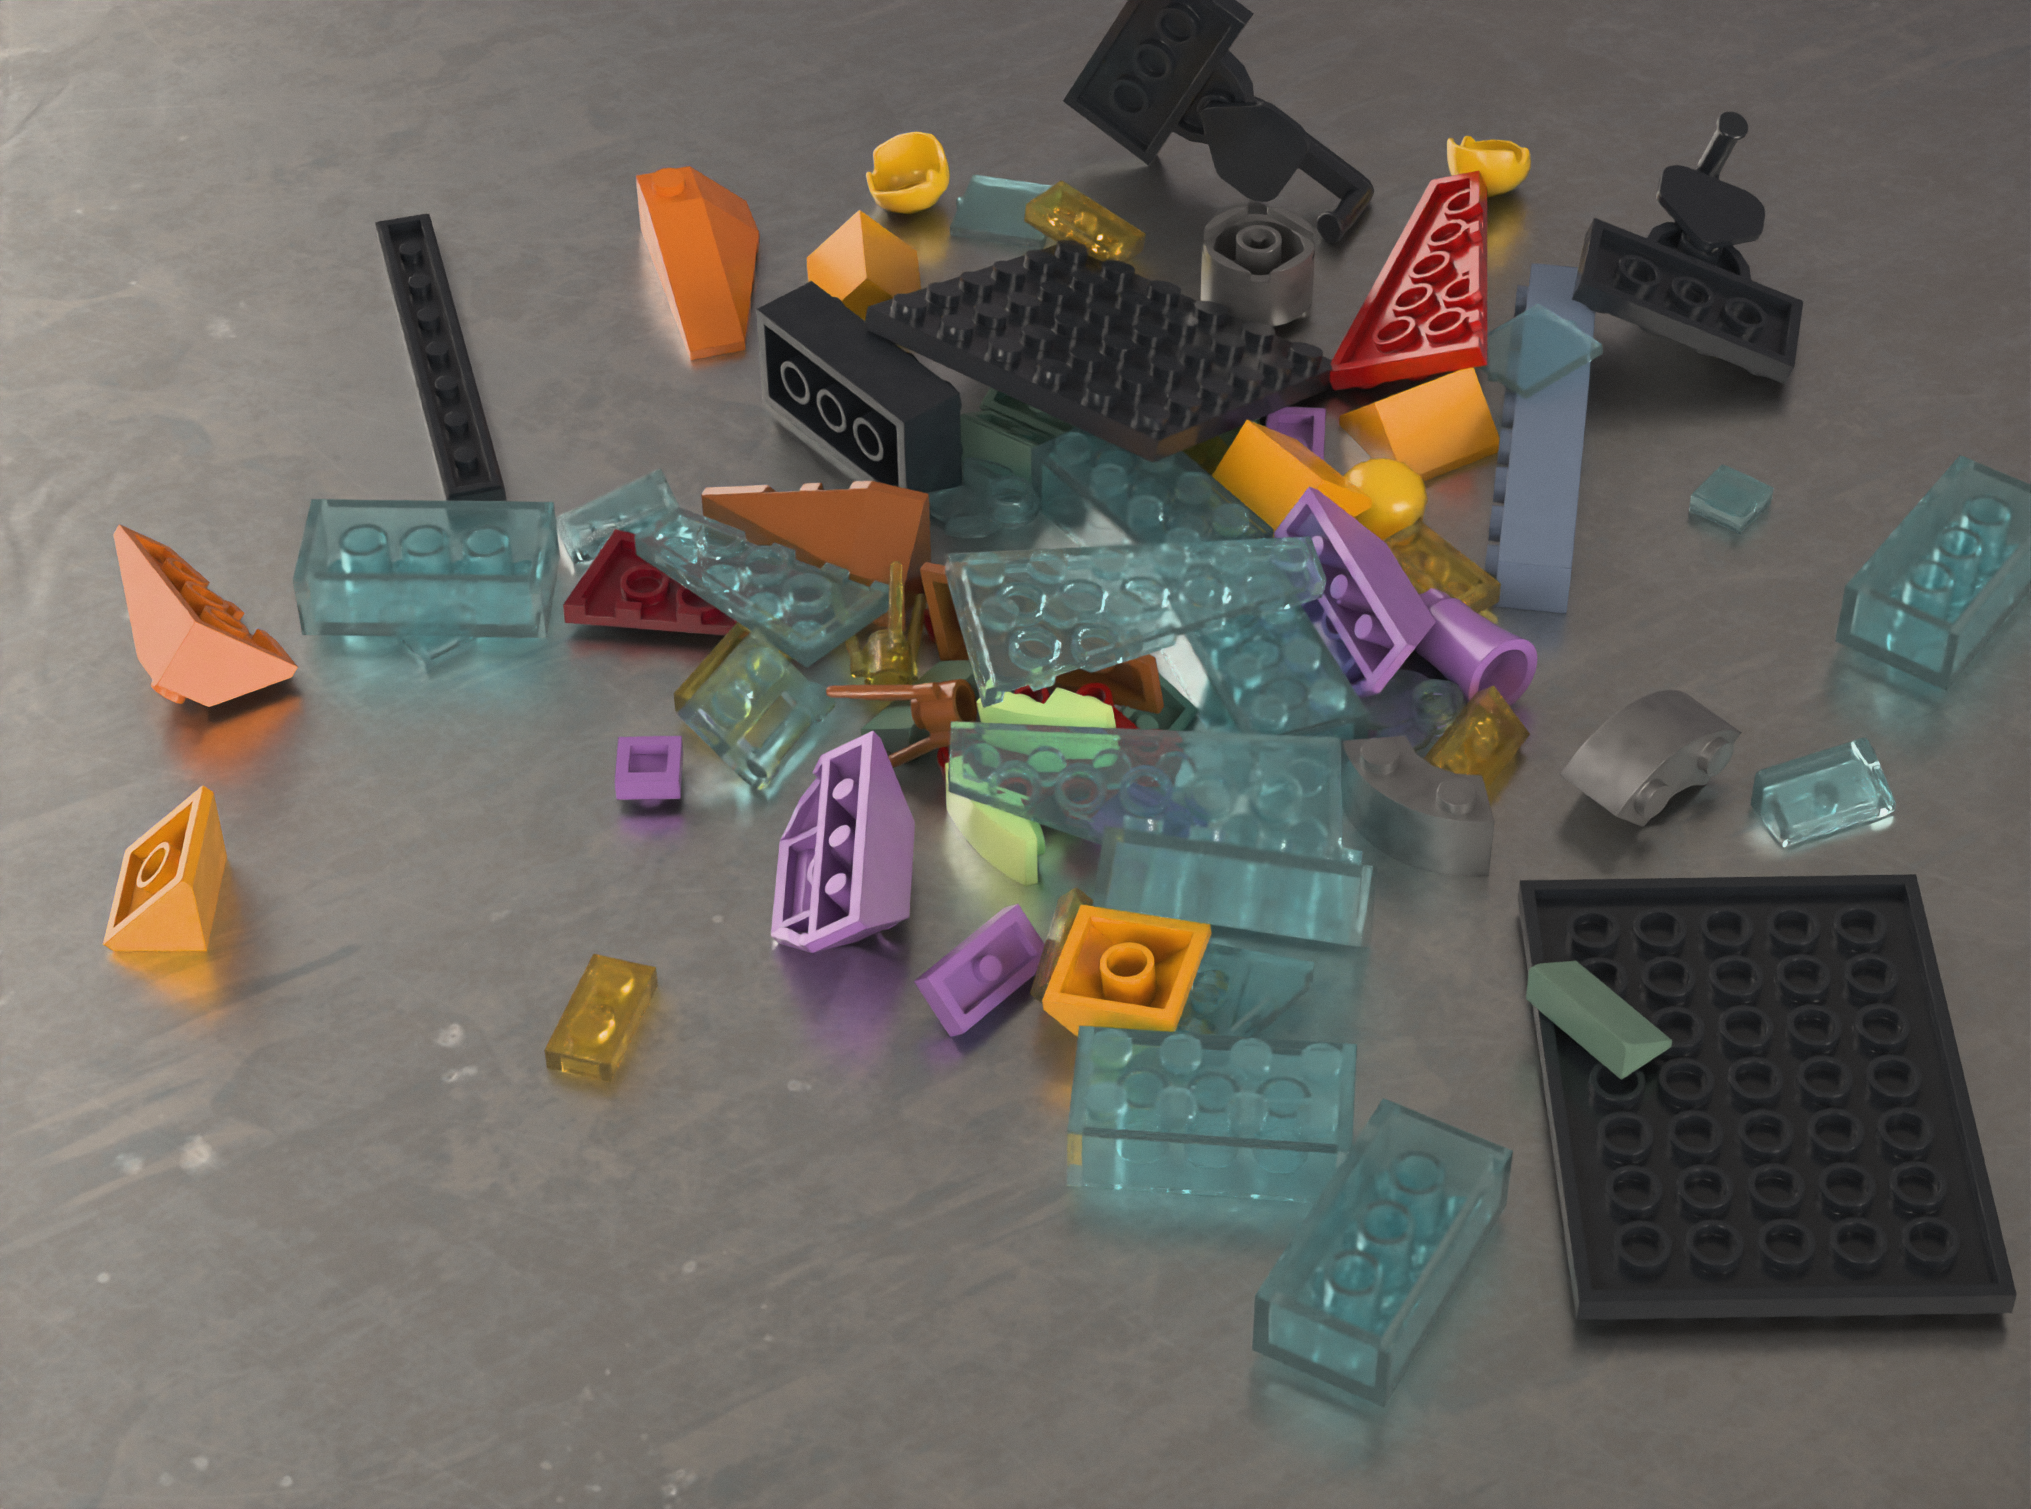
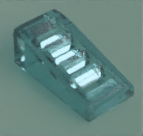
M661 468L553 519L574 565L594 560L615 529L665 542L691 533ZM610 523L615 524L606 529H603L602 525ZM590 529L593 535L582 540L578 531Z

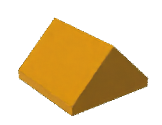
M861 210L854 214L806 258L808 282H814L832 297L839 298L848 309L864 321L868 306L893 299L896 294H908L921 289L917 251Z
M1474 368L1452 372L1339 416V425L1371 458H1386L1403 462L1421 476L1423 481L1498 453L1500 437Z
M1250 420L1245 421L1202 490L1203 500L1276 560L1280 559L1281 552L1275 550L1274 532L1308 487L1318 489L1353 518L1372 507V500L1367 494L1297 439Z
M201 786L125 850L103 942L104 946L113 951H207L227 860L213 791L205 786Z
M1080 905L1042 999L1043 1010L1111 1065L1117 1066L1176 1031L1211 936V924Z

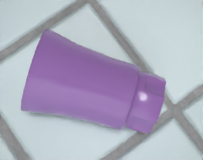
M1430 588L1428 591L1419 594L1436 622L1415 648L1416 652L1436 667L1458 689L1477 713L1492 715L1514 704L1526 691L1534 677L1537 668V652L1534 645L1530 641L1500 628L1479 615L1461 600L1451 598L1441 590Z

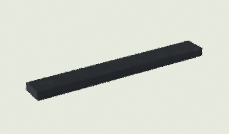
M426 213L375 222L377 239L448 515L506 505L504 483L430 214Z

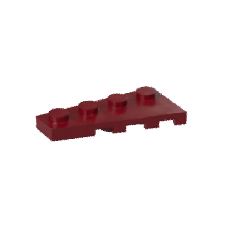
M615 529L564 602L563 610L565 623L815 642L838 605L837 585Z

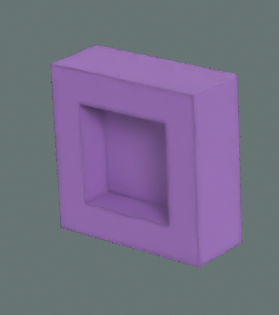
M682 736L618 737L615 770L616 799H681L684 755Z

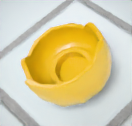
M916 131L897 135L879 145L873 152V174L871 172L866 173L870 194L874 198L875 203L888 212L913 214L936 204L947 189L950 180L949 164L942 144L933 134Z
M1465 136L1460 145H1457L1453 138H1448L1447 163L1451 176L1480 171L1487 186V197L1505 194L1516 188L1528 177L1531 169V156L1529 149L1526 147L1522 148L1511 141L1490 139L1475 142L1471 136Z
M1371 458L1366 462L1356 464L1344 474L1346 479L1367 494L1372 500V507L1354 518L1385 543L1406 540L1416 521H1423L1425 507L1428 502L1424 481L1421 476L1405 463L1386 458Z

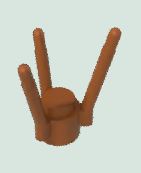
M965 679L918 685H831L826 689V694L830 698L911 701V714L914 723L921 730L927 729L931 736L890 754L888 758L893 768L936 748L956 746L958 743L957 731L973 727L977 717L975 694L971 685Z

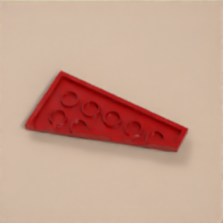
M1480 171L1433 179L1428 184L1330 363L1332 370L1330 371L1329 381L1334 391L1354 387L1370 389L1384 382L1402 379L1418 381L1432 374L1487 365V186Z

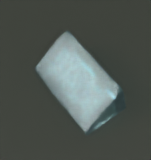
M1860 738L1761 769L1755 775L1750 803L1783 847L1893 812L1896 808L1895 799L1879 760L1867 738Z

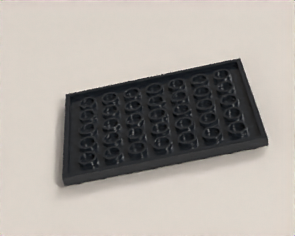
M1916 874L1520 880L1518 905L1528 975L1529 969L1540 963L1577 961L1672 1040L1671 1048L1621 1080L1533 1006L1577 1320L2012 1313L2017 1294Z

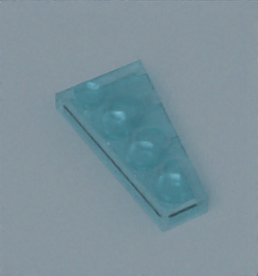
M681 507L676 508L634 536L636 555L806 668L895 606V588L876 580L870 587L850 580L849 570L828 562L821 569L796 560L795 550L775 542L771 546L753 544L746 541L745 531Z

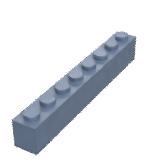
M1531 263L1529 286L1517 285L1514 319L1521 320H1513L1510 354L1521 356L1509 355L1506 390L1517 391V393L1505 392L1502 427H1512L1513 430L1501 429L1497 464L1509 466H1496L1493 502L1504 503V506L1492 505L1488 541L1500 542V546L1487 544L1484 581L1496 582L1493 607L1567 614L1596 313L1585 304L1572 300L1578 267Z

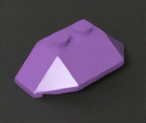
M1308 487L1274 532L1275 550L1281 552L1277 574L1280 623L1328 702L1339 704L1379 694L1436 621L1388 545L1318 489Z
M874 731L820 756L812 772L817 778L800 798L781 837L771 937L778 944L815 953L857 942L881 930L892 928L910 916L915 821L882 740Z

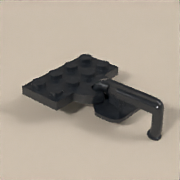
M1128 0L1063 102L1148 166L1158 155L1173 132L1191 142L1208 144L1214 167L1219 177L1253 201L1268 202L1275 199L1298 168L1341 199L1332 212H1323L1317 219V230L1321 238L1329 243L1339 242L1343 238L1344 233L1353 226L1370 203L1374 194L1373 185L1367 177L1308 134L1298 122L1278 107L1254 96L1253 83L1245 66L1229 51L1254 13L1236 0Z
M1732 111L1724 112L1717 119V129L1695 169L1681 165H1672L1666 167L1659 178L1656 199L1675 222H1665L1654 227L1648 237L1644 238L1597 218L1593 219L1585 234L1572 300L1585 304L1589 309L1597 313H1607L1638 325L1647 333L1663 335L1688 345L1700 354L1715 356L1741 366L1755 376L1768 377L1785 384L1795 366L1803 301L1752 281L1749 265L1740 251L1733 246L1759 239L1763 232L1765 208L1758 198L1750 192L1719 180L1720 172L1737 141L1744 138L1748 133V124L1742 115Z

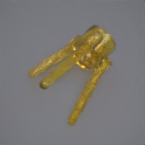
M894 561L890 565L888 629L872 633L868 637V643L865 644L863 649H861L832 574L825 573L822 576V582L850 657L851 676L854 678L864 677L865 685H912L913 682L917 681V657L924 624L923 610L926 609L927 599L925 594H917L906 641L905 636L902 634V564L899 561Z

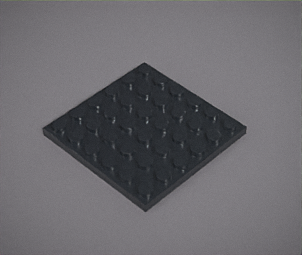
M1060 240L1056 245L1041 250H1030L1025 255L1011 260L996 261L992 266L974 272H963L959 277L944 282L930 283L926 288L908 294H896L893 299L868 306L864 329L1153 463L1244 425L1246 420L1254 421L1332 388L1329 381L1330 371L1332 370L1330 363L1332 360L1324 357L1323 351L1320 348L1308 343H1292L1276 336L1275 330L1269 325L1255 321L1244 322L1228 315V309L1219 303L1194 300L1181 294V288L1171 282L1162 280L1151 281L1135 274V268L1132 265L1118 260L1101 259L1090 254V249L1086 245L1072 240Z

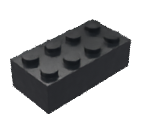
M812 281L756 309L762 400L865 481H875L929 494V502L962 484L961 456L963 454L960 423L962 402L960 392L949 381L941 379L921 364L912 353L905 352L892 341L864 329L865 321L848 309L839 298L832 297Z

